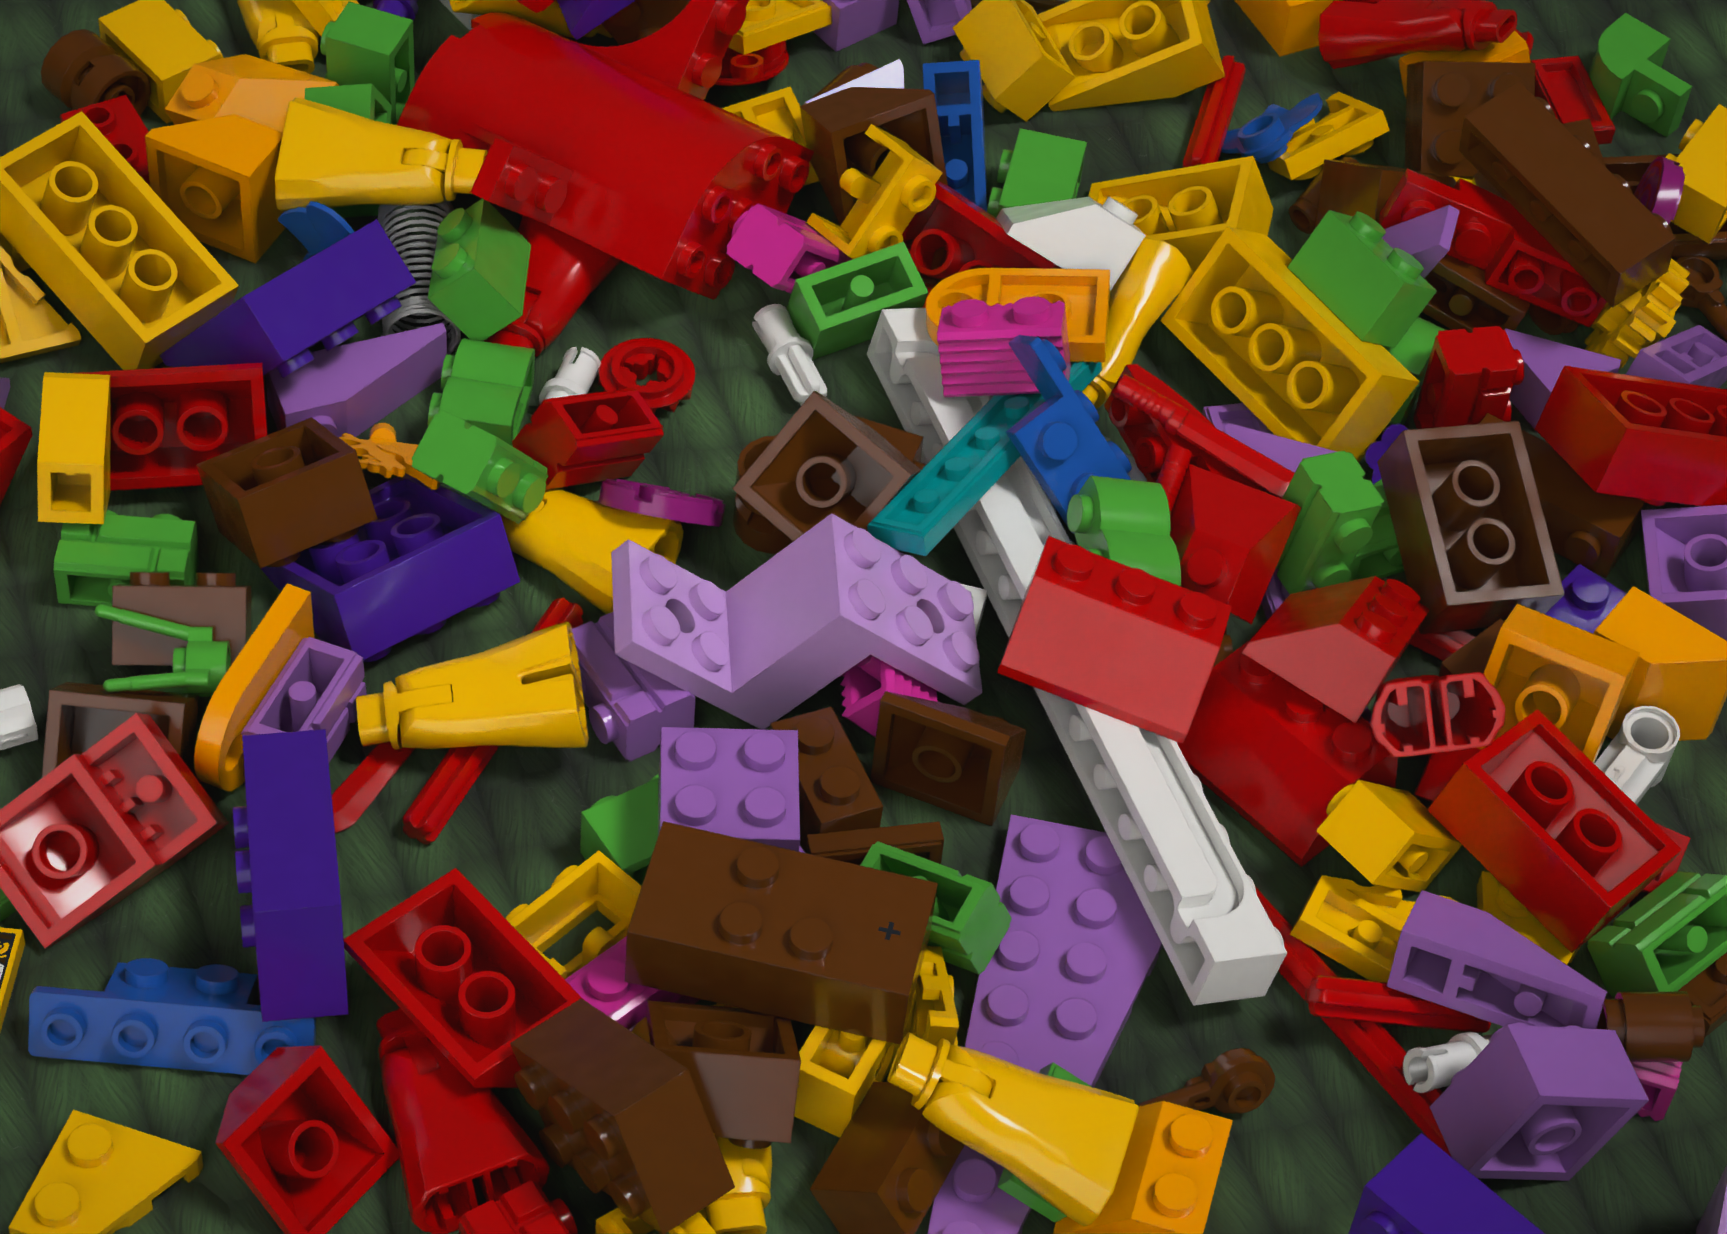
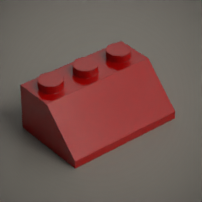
M937 181L935 184L936 195L932 203L925 210L916 212L902 233L904 243L910 239L914 240L911 249H908L918 272L940 281L955 273L976 268L1062 269L1007 235L994 216L941 181ZM945 246L947 251L945 263L941 267L932 270L931 264L935 251ZM926 287L929 293L933 289Z
M262 363L77 373L110 375V491L203 485L196 464L268 435Z
M1048 536L1026 589L997 673L1183 744L1220 650L1232 606L1212 599L1204 593L1191 591L1152 576L1141 569L1131 568L1097 555L1081 546L1069 544Z
M1377 576L1290 594L1248 642L1242 653L1356 723L1394 669L1430 609L1419 603L1420 596L1408 585L1395 579H1387L1385 582Z
M1247 641L1212 668L1183 744L1179 742L1177 744L1192 773L1202 783L1302 867L1330 845L1316 830L1329 816L1326 813V809L1332 798L1347 785L1355 784L1358 780L1396 788L1398 757H1392L1387 749L1375 740L1370 723L1362 716L1354 723L1243 654L1242 652L1249 642Z
M1538 709L1494 740L1492 745L1486 746L1465 761L1427 809L1571 953L1604 928L1683 850Z
M457 868L446 873L344 939V949L475 1088H518L514 1074L521 1070L510 1043L582 998Z

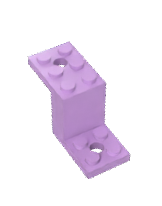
M832 513L727 591L718 588L712 582L692 574L670 562L662 555L655 554L629 539L611 552L615 655L685 691H689L691 694L759 729H766L770 726V723L783 717L869 655L880 659L963 705L982 693L979 667L980 656L977 649L973 615L974 604L971 592L966 590L960 583L951 581L922 565L914 557L905 555L876 539L865 529L857 528Z

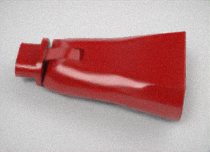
M1334 0L1320 14L1318 31L1319 51L1324 61L1329 63L1333 69L1416 52H1460L1467 46L1472 51H1481L1489 46L1490 43L1504 42L1514 32L1517 26V14L1512 9H1497L1493 2L1486 0Z
M522 215L517 231L531 244L523 314L514 322L485 339L484 342L535 349V357H537L559 337L586 298L622 260L547 224Z
M1481 672L1445 675L1442 677L1437 675H1421L1397 678L1383 683L1377 691L1370 725L1375 740L1383 745L1392 757L1444 753L1492 745L1497 732L1504 726L1506 707L1498 690Z
M401 1009L387 1013L379 1018L376 1027L382 1039L378 1048L381 1077L396 1136L405 1194L412 1222L420 1230L431 1234H448L459 1230V1219H461L463 1213L478 1206L472 1181L474 1178H477L486 1202L492 1199L497 1201L501 1198L502 1194L530 1180L537 1181L542 1189L547 1181L550 1166L492 1088L473 1087Z

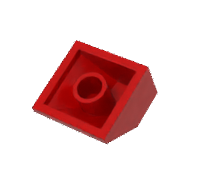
M1189 464L1170 516V536L1176 545L1180 560L1181 587L1204 593L1212 599L1231 605L1230 616L1252 624L1302 507Z
M321 1045L277 1047L229 1094L215 1143L284 1234H326L400 1158L396 1145Z

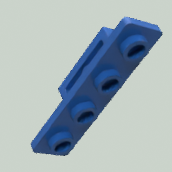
M1018 335L1009 342V345L1045 402L1008 429L1006 433L1068 527L1067 510L1069 502L1073 495L1079 493L1090 476L1131 480L1128 473L1132 470V466L1125 453L1114 442H1107L1095 424L1099 420V414L1089 398L1079 390L1074 391L1066 379L1063 371L1066 370L1067 366L1058 349L1047 339L1041 340L1039 337Z
M141 958L128 963L118 962L104 992L36 986L29 997L28 1051L35 1057L249 1075L277 1047L315 1046L317 1017L262 1022L261 1005H255L257 1000V974L238 973L235 968L220 964L206 965L199 969L168 967L161 960Z

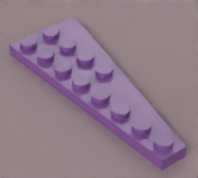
M1011 814L996 891L1001 898L999 902L1004 903L1012 919L1009 929L988 966L979 975L965 1047L992 1055L1038 1073L1040 1069L1054 1062L1094 1088L1131 1014L1133 1004L1147 976H1150L1158 960L1159 952L1163 945L1107 833ZM965 1145L934 1199L927 1234H1021L1023 1225L1032 1208L997 1187L1004 1167Z

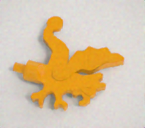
M375 424L370 430L368 440L356 438L348 433H343L339 437L356 450L357 456H362V459H359L362 469H367L373 473H380L385 478H391V475L404 477L406 473L418 479L431 490H437L440 487L439 482L412 467L413 460L411 459L418 445L397 442L396 431L390 424Z

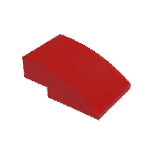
M135 713L84 753L73 754L0 810V888L45 949L50 948L162 873L229 824V822L149 714Z

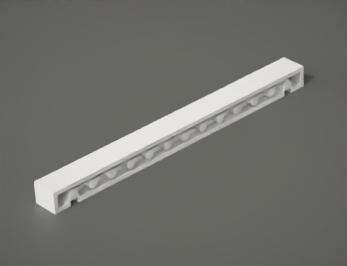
M926 308L881 310L867 356L904 430L924 437L921 462L927 464L994 395L944 397L938 346L932 341L927 332ZM1022 456L953 527L984 589L988 590L987 595L1008 637H1010L1026 589L1048 536L1075 545V543L1070 541L1056 515L1055 507L1046 496ZM1034 687L1193 1006L1265 996L1287 955L1282 935L1270 921L1257 896L1253 880L1245 873L1230 845L1225 827L1218 822L1203 793L1199 778L1192 773L1177 742Z

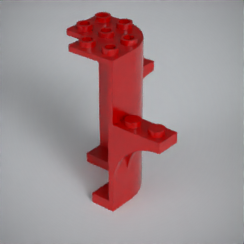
M691 0L671 22L660 30L635 42L609 47L590 46L572 41L508 12H491L478 16L471 20L472 30L462 38L451 34L433 54L418 77L397 123L398 126L435 133L452 140L460 139L463 148L487 150L486 158L470 193L488 202L547 224L661 280L712 300L717 298L720 290L728 284L734 273L735 261L726 254L728 248L726 246L732 238V229L738 218L744 212L750 210L751 206L754 207L758 203L786 214L795 193L804 186L808 178L809 162L814 151L786 137L704 101L709 88L717 82L721 74L722 60L733 35L741 29L745 21L746 6L749 0Z

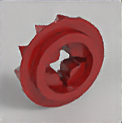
M636 338L619 343L604 355L599 367L598 385H601L604 391L612 393L613 390L637 389L653 413L657 408H663L674 413L680 400H689L691 398L695 382V367L690 357L678 346L654 338ZM657 369V381L650 380L646 385H637V379L643 380L648 374L652 375L654 370Z

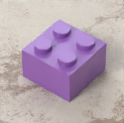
M661 727L658 780V836L662 823L665 821L799 852L798 730Z
M1523 1022L1507 1024L1494 1032L1489 1039V1044L1466 1068L1460 1070L1452 1077L1450 1086L1435 1100L1430 1109L1452 1158L1476 1178L1569 1181L1649 1099L1615 1030L1587 1029L1577 1025L1565 1027L1532 1026Z

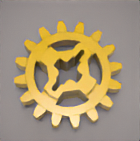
M1671 258L1668 272L1613 308L1606 303L1591 326L1594 331L1585 339L1584 343L1588 345L1585 350L1621 359L1619 367L1621 369L1630 356L1635 359L1641 349L1655 344L1661 338H1665L1677 322L1674 320V316L1682 304L1683 298L1680 294L1689 285V281L1686 278L1690 272Z

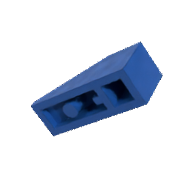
M980 61L923 63L924 89H929L935 94L948 186L987 212L985 128Z

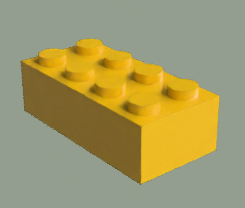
M82 111L0 157V233L123 370L152 369L163 362L159 356L233 303L239 288L236 281Z
M1227 226L1160 321L1274 435L1337 452H1349L1353 454L1359 463L1364 457L1367 447L1376 441L1420 381L1382 345L1359 339L1287 268L1292 259L1266 234Z

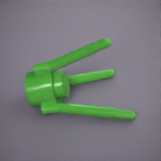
M99 604L95 608V614L98 617L188 641L187 648H174L173 673L107 679L103 683V689L107 692L152 690L199 695V697H212L218 684L231 666L230 642L213 641V627H190L104 604Z

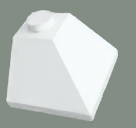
M1109 196L1103 205L1090 197L1002 208L996 217L1007 235L1062 269L1110 270V291L1146 236L1133 224L1139 215Z

